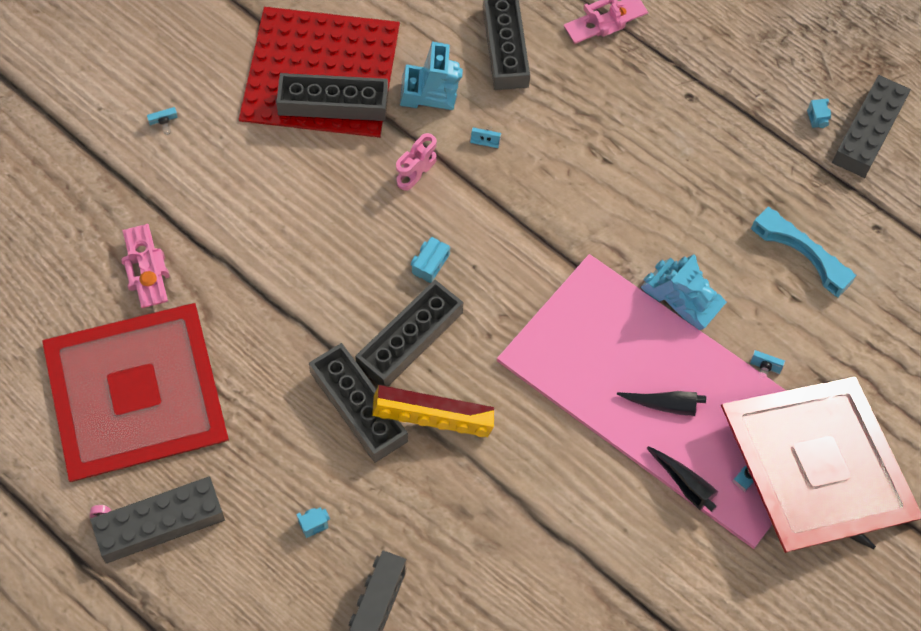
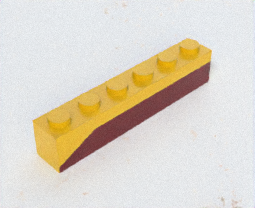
M378 385L374 394L372 416L382 419H393L403 423H414L420 426L467 433L478 437H489L494 428V407L382 385Z

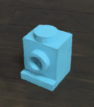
M828 98L811 100L807 112L812 128H825L829 125L831 110L827 107L829 103Z
M321 507L318 509L312 508L306 511L303 516L301 513L296 514L298 523L306 538L329 528L328 520H330L326 509L322 510Z

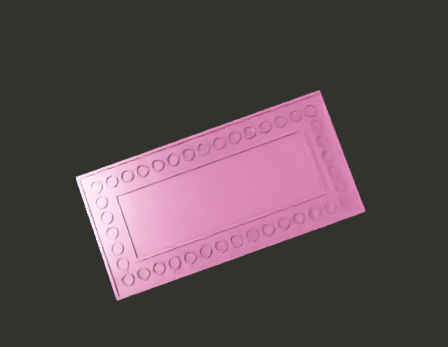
M589 254L498 356L497 362L688 502L690 501L685 497L677 483L647 450V447L650 446L672 457L694 471L718 491L717 495L711 500L717 508L711 512L704 507L701 511L748 546L755 549L772 526V523L754 482L745 492L732 482L741 472V469L746 466V463L721 405L786 390ZM685 391L697 392V395H705L707 398L706 403L696 404L695 416H686L645 407L618 396L617 392L651 394Z

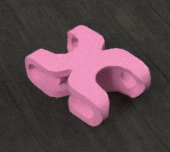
M423 134L413 144L411 151L405 152L397 160L396 170L399 172L397 186L400 189L410 190L420 180L422 173L428 172L436 163V153L434 150L437 140L432 134ZM425 141L432 142L428 147L423 146ZM406 176L410 178L408 183L401 182Z

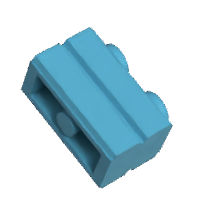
M433 237L428 242L425 241L420 248L421 253L419 256H414L411 261L413 275L429 283H432L450 255V246Z

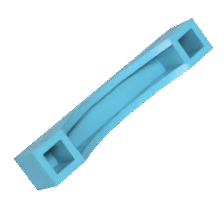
M768 206L754 220L751 230L766 241L786 244L805 255L817 269L823 287L837 298L853 283L856 274L850 268L845 267L836 257L827 253L822 246L813 242L805 233L799 231L791 222L780 216L777 211Z

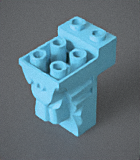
M432 42L424 67L405 65L401 81L400 106L417 108L419 104L448 110L454 109L458 82L462 78L463 69L460 68L458 62L449 60V44Z
M694 254L689 257L684 256L678 262L672 258L659 261L654 267L656 270L653 273H649L643 279L645 283L640 287L646 294L658 302L665 300L685 321L698 330L704 329L727 303L720 294H717L710 287L709 281L703 278V272L700 271Z

